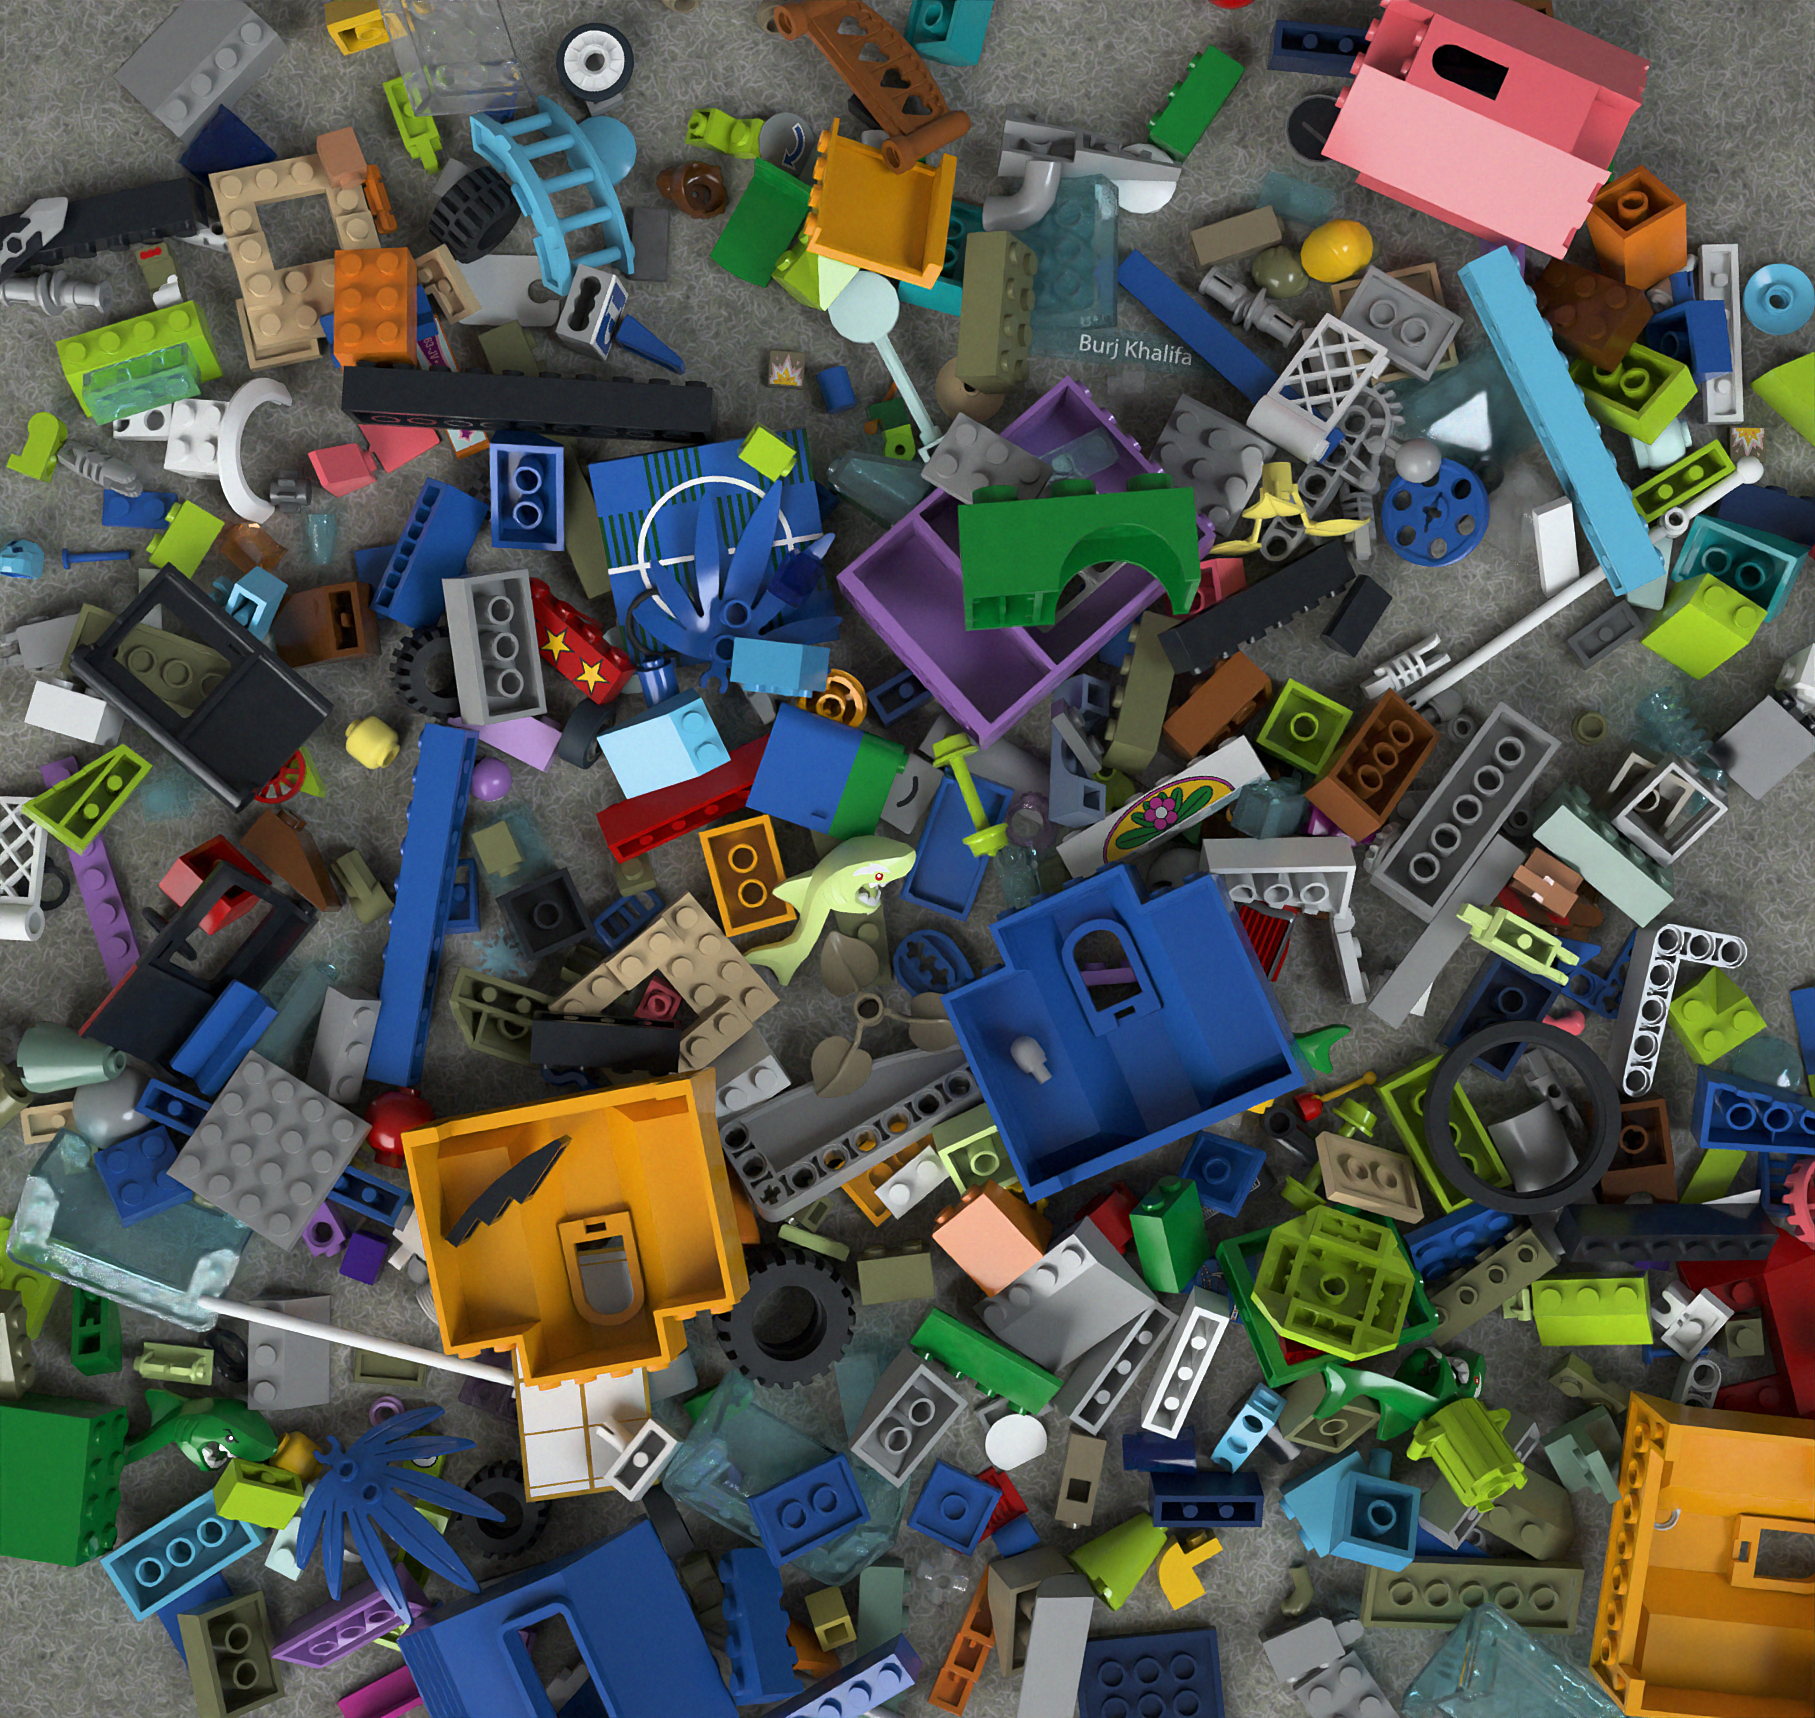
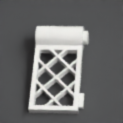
M1326 313L1267 395H1264L1258 401L1247 420L1246 426L1306 464H1309L1313 459L1318 462L1329 447L1330 443L1325 439L1369 378L1373 376L1378 379L1389 364L1390 359L1385 357L1388 349L1331 314ZM1327 327H1330L1341 334L1343 344L1324 347L1321 335ZM1317 342L1318 348L1312 349ZM1364 348L1375 355L1370 363L1354 365L1351 350ZM1345 352L1348 367L1329 370L1326 355ZM1320 356L1323 371L1304 374L1301 364L1304 358ZM1297 369L1298 375L1292 376ZM1356 373H1362L1360 377L1357 378ZM1350 375L1352 388L1349 391L1334 393L1331 378ZM1325 379L1328 394L1309 397L1306 382ZM1300 383L1303 398L1288 400L1280 395L1279 392L1285 385ZM1342 400V402L1339 404V406H1337V402H1336V401ZM1330 402L1333 414L1327 422H1324L1313 415L1311 405Z
M0 796V805L9 813L0 822V843L5 849L0 854V866L11 857L19 867L8 879L0 871V939L36 941L44 931L45 917L40 907L48 831L35 822L28 827L20 817L22 805L36 797ZM15 821L23 833L10 844L2 832ZM29 840L34 846L33 855L24 862L16 851ZM24 875L30 882L28 897H20L12 887Z

